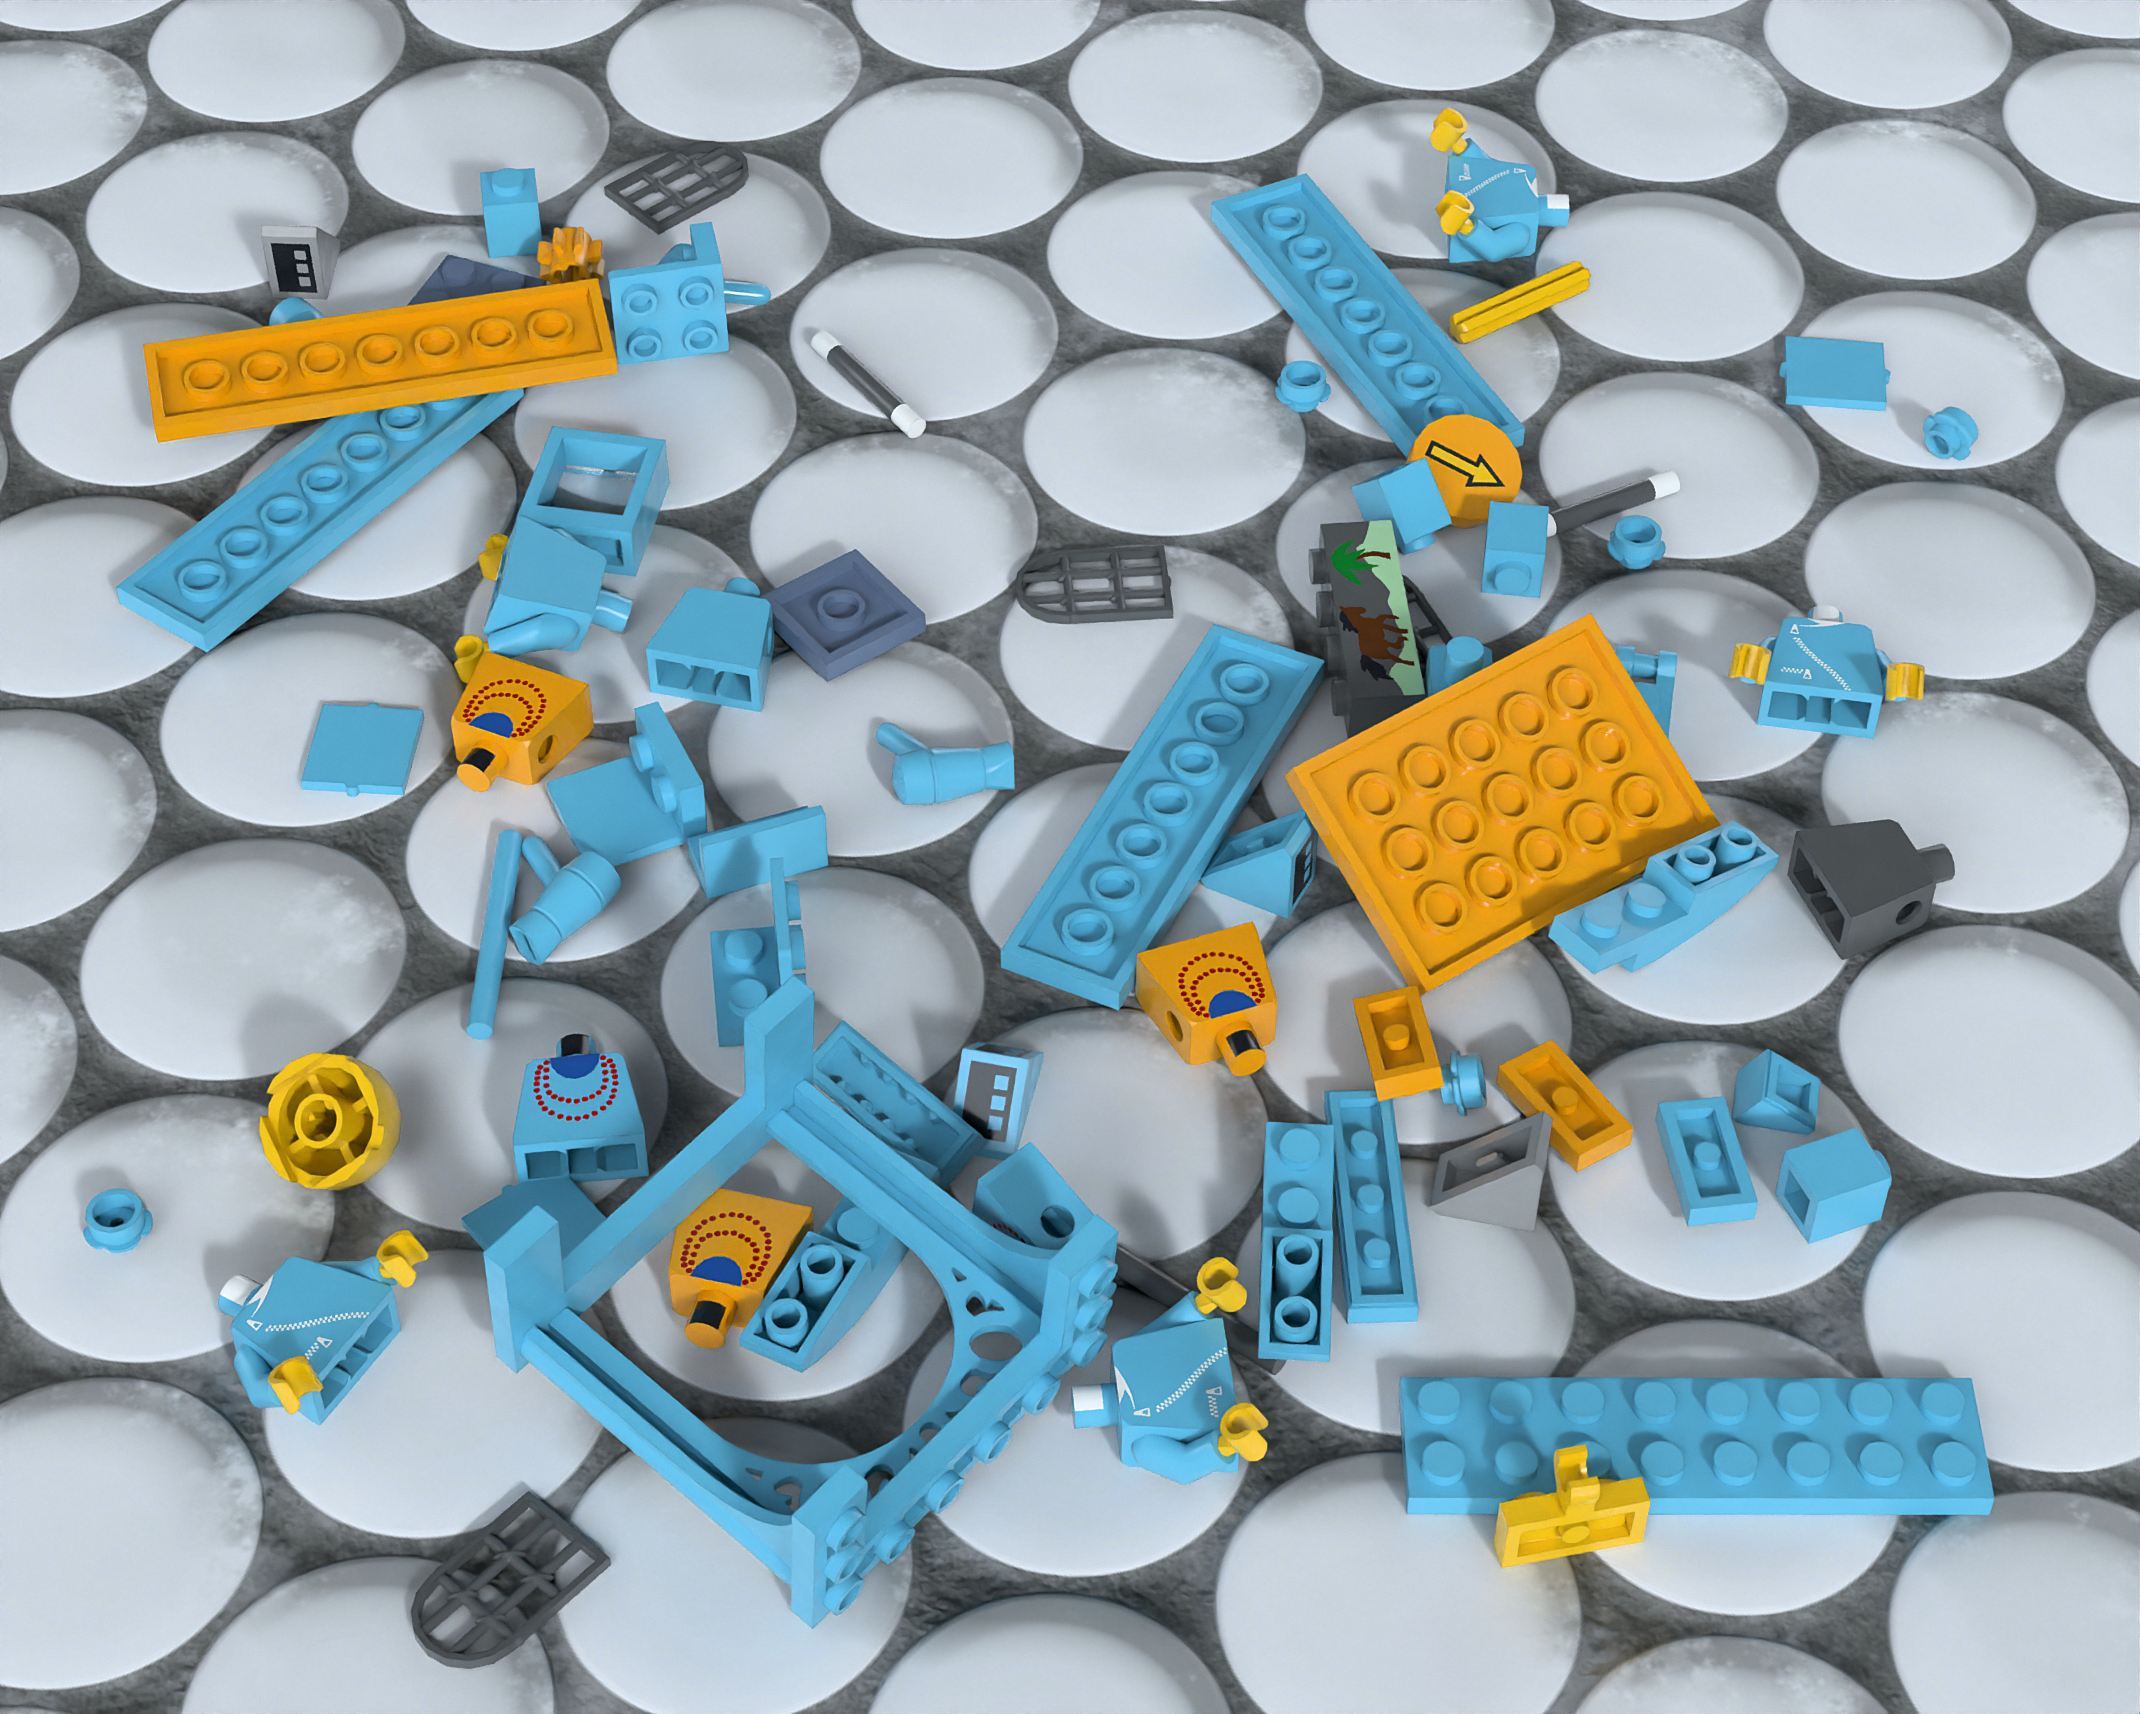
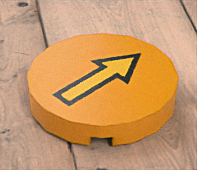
M1468 414L1446 415L1428 424L1409 449L1406 463L1426 457L1452 523L1449 524L1451 526L1473 528L1477 524L1487 523L1490 501L1512 503L1519 493L1523 473L1518 451L1508 436L1488 420Z

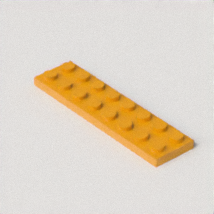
M598 278L143 344L153 423L158 443L618 374L616 354Z

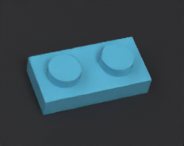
M1725 1097L1658 1103L1655 1121L1687 1226L1755 1219L1758 1200Z

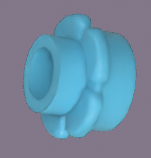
M1294 361L1287 364L1282 369L1281 376L1277 380L1278 387L1275 388L1277 399L1296 412L1314 410L1319 402L1327 401L1331 394V387L1326 383L1325 370L1320 365L1311 361Z
M1946 407L1934 416L1929 415L1923 423V431L1926 434V446L1932 454L1941 459H1949L1951 457L1959 461L1966 459L1971 454L1969 448L1978 439L1976 423L1970 415L1957 407Z
M1632 515L1620 519L1616 523L1615 529L1610 533L1611 541L1607 543V549L1611 557L1624 567L1630 569H1642L1649 566L1652 560H1660L1665 553L1666 546L1664 541L1661 540L1662 530L1658 523L1640 515Z
M1453 1051L1450 1055V1064L1440 1065L1444 1087L1440 1088L1444 1105L1456 1104L1458 1113L1461 1116H1467V1109L1486 1107L1487 1105L1483 1064L1479 1053L1461 1056L1459 1051Z
M110 1189L95 1196L87 1206L85 1220L88 1226L83 1230L85 1240L96 1250L105 1248L111 1253L130 1251L138 1245L141 1237L149 1235L153 1226L152 1214L150 1211L143 1209L142 1201H140L135 1193L129 1190Z

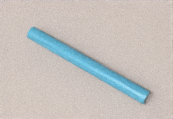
M514 830L500 832L497 840L466 1029L467 1034L477 1040L490 1038L494 1029L521 858V845L523 842V836Z

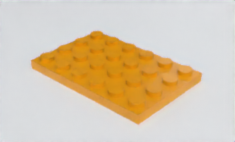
M1591 613L1301 763L1284 776L1409 986L1417 985L1420 997L1551 925L1555 916L1604 895L1644 873L1649 857L1721 826Z

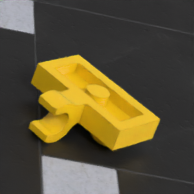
M1586 1444L1555 1450L1553 1462L1557 1492L1550 1494L1528 1492L1517 1496L1512 1501L1499 1503L1493 1544L1501 1568L1643 1542L1651 1500L1642 1477L1620 1481L1613 1479L1598 1480L1597 1476L1588 1478L1586 1467L1588 1450Z

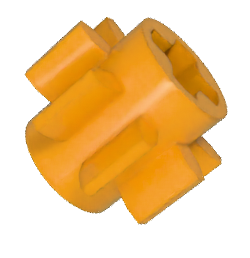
M584 227L554 228L551 243L546 241H539L538 243L539 279L549 280L551 285L591 278L603 280L605 260L602 259V240L592 241L590 235L584 231Z

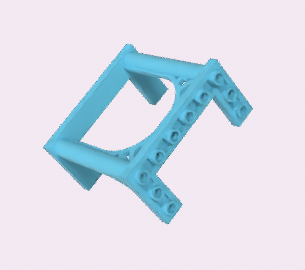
M793 975L744 1019L745 1094L562 1259L559 1223L537 1204L485 1250L483 1255L496 1357L516 1374L530 1363L789 1585L791 1587V1611L813 1629L830 1611L837 1616L850 1607L864 1587L865 1581L863 1578L881 1560L885 1564H890L903 1553L915 1534L913 1527L930 1510L935 1514L944 1511L960 1493L964 1485L963 1477L979 1461L986 1465L998 1457L1012 1437L1013 1430L1011 1428L1027 1412L1036 1416L1049 1405L1060 1388L1061 1382L1059 1380L1074 1364L1083 1368L1098 1355L1108 1337L1104 1329L1106 1316L1113 1304V1300L1109 1296L1111 1282L1118 1270V1265L1114 1262L1119 1231L1096 1214L1062 1249H1043L1007 1236L962 1206L813 1086L814 991ZM773 1138L909 1247L924 1262L939 1283L952 1317L954 1332L952 1361L947 1377L930 1407L917 1422L891 1442L866 1454L837 1462L799 1464L776 1461L755 1455L726 1441L579 1318L583 1312ZM972 1297H977L983 1304L986 1312L973 1316L967 1311L966 1305ZM991 1305H992L995 1309H997V1310L988 1311V1309L990 1308ZM1004 1332L1020 1341L1022 1348L1011 1358L987 1360L977 1356L971 1350L970 1343L984 1333ZM971 1376L987 1379L988 1381L982 1382L976 1387L975 1396L966 1394L961 1388L962 1384ZM926 1429L937 1430L938 1433L929 1442L923 1440L920 1435ZM876 1471H887L893 1478L890 1481L885 1478L880 1484L878 1493L872 1498L866 1479ZM752 1475L761 1477V1480H757ZM795 1483L802 1488L799 1495V1508L795 1512L788 1507L792 1504V1496L776 1491L780 1486Z

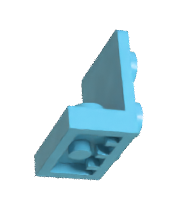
M712 222L690 224L692 247L682 249L683 261L614 270L608 273L616 352L620 365L729 351L722 263Z
M658 701L634 708L637 735L629 737L632 755L563 776L547 783L548 796L579 855L585 851H593L607 859L614 867L685 844L689 837L708 833L703 782Z
M783 857L769 859L775 926L710 932L719 1047L744 1045V1019L790 977L794 975L807 985L806 973L793 974V970L806 969L805 948L801 924L789 925V921L801 920L798 880L785 881Z

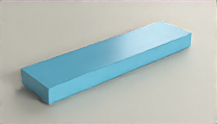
M1375 1090L1325 1091L1323 1104L1325 1125H1335L1333 1199L1347 1324L1417 1321L1419 1305L1393 1098L1378 1102Z

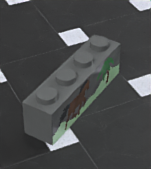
M1391 520L1320 524L1319 548L1309 549L1308 566L1311 585L1321 584L1322 590L1316 593L1317 623L1319 628L1328 627L1329 635H1324L1323 640L1326 671H1336L1337 679H1332L1331 682L1332 710L1334 716H1344L1348 739L1425 699L1423 679Z

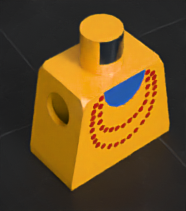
M485 651L452 714L451 727L456 758L461 762L457 768V774L462 783L478 792L487 791L498 776L527 786L539 783L593 730L594 722L589 684Z
M1253 921L1137 953L1135 997L1185 1063L1196 1066L1224 1058L1230 1072L1240 1077L1255 1073L1265 1064L1267 1056L1263 1046L1269 1045L1275 1039L1277 997L1257 928Z
M718 1188L676 1227L668 1272L672 1310L679 1315L689 1317L684 1333L692 1343L706 1349H717L724 1345L731 1326L745 1329L807 1232H814L813 1207Z

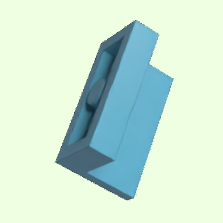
M821 805L812 808L804 806L687 838L688 856L707 899L771 882L770 858L783 857L785 878L828 866L826 818Z

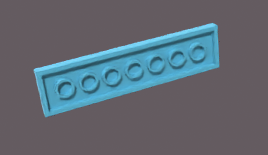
M1307 173L1211 202L1212 222L1406 458L1408 457L1410 447L1424 428L1446 415L1468 414L1488 420L1508 436L1515 448L1523 445L1525 427Z
M523 388L332 417L116 586L120 605L208 653L524 397Z
M1213 624L1001 949V968L1119 1010L1136 984L1137 953L1158 948L1323 680L1325 660Z
M1400 1377L1398 1397L1407 1514H1498L1499 1503L1512 1501L1519 1495L1528 1492L1555 1493L1557 1492L1553 1462L1555 1450L1586 1444L1588 1450L1586 1460L1588 1478L1597 1476L1598 1480L1613 1479L1620 1481L1642 1477L1651 1500L1648 1515H1990L1995 1499L1972 1378Z

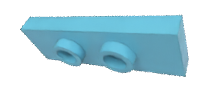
M844 1020L838 1024L813 1053V1083L887 1146L939 1167V1187L942 1190L949 1186L987 1142L979 1132Z

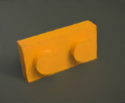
M1417 985L1352 999L1378 1102L1397 1097L1413 1096L1420 1092L1444 1087L1440 1063Z
M1553 1039L1498 1066L1496 1084L1527 1118L1543 1111L1553 1118L1549 1143L1576 1173L1631 1145L1633 1126Z

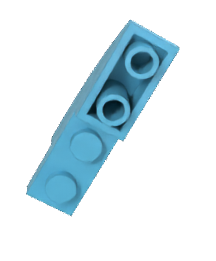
M1732 820L1649 857L1642 878L1555 916L1548 937L1593 974L1617 963L1630 973H1633L1663 957L1727 912L1776 867L1780 855L1759 840L1751 830Z
M1266 1122L1258 1317V1358L1330 1362L1335 1125Z
M891 1148L939 1186V1167ZM844 1195L820 1233L807 1232L739 1336V1346L803 1373L826 1355L856 1324L887 1284L908 1253L909 1247Z

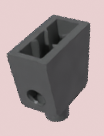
M1885 819L1796 831L1787 875L1841 960H1845L1921 927L1928 920L1936 884L1952 880L1955 875V865L1952 854L1946 845L1941 843L1916 850L1900 824L1893 820Z

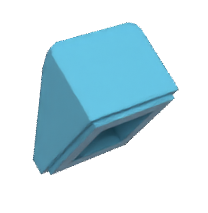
M1766 1049L1744 1065L1737 1073L1732 1120L1748 1126L1810 1135L1815 1131L1820 1079L1775 1052Z

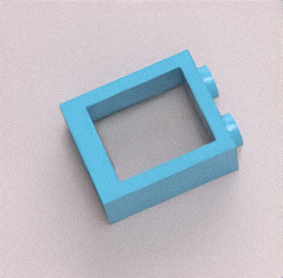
M552 426L517 517L518 515L526 517L549 529L562 528L579 543L602 553L607 560L604 573L636 577L670 484L666 440Z

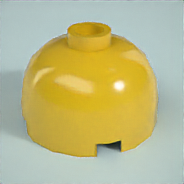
M313 1052L291 1061L272 1080L267 1090L268 1094H273L268 1107V1116L260 1115L259 1134L266 1158L279 1176L292 1183H299L309 1189L339 1191L370 1181L390 1161L400 1140L402 1116L394 1089L380 1071L347 1055Z

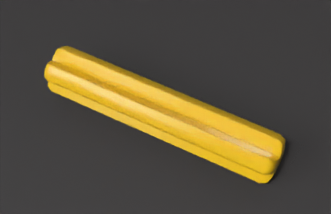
M1572 261L1464 308L1450 316L1449 333L1451 337L1456 338L1459 344H1468L1587 291L1590 287V271L1588 268H1584L1580 261Z

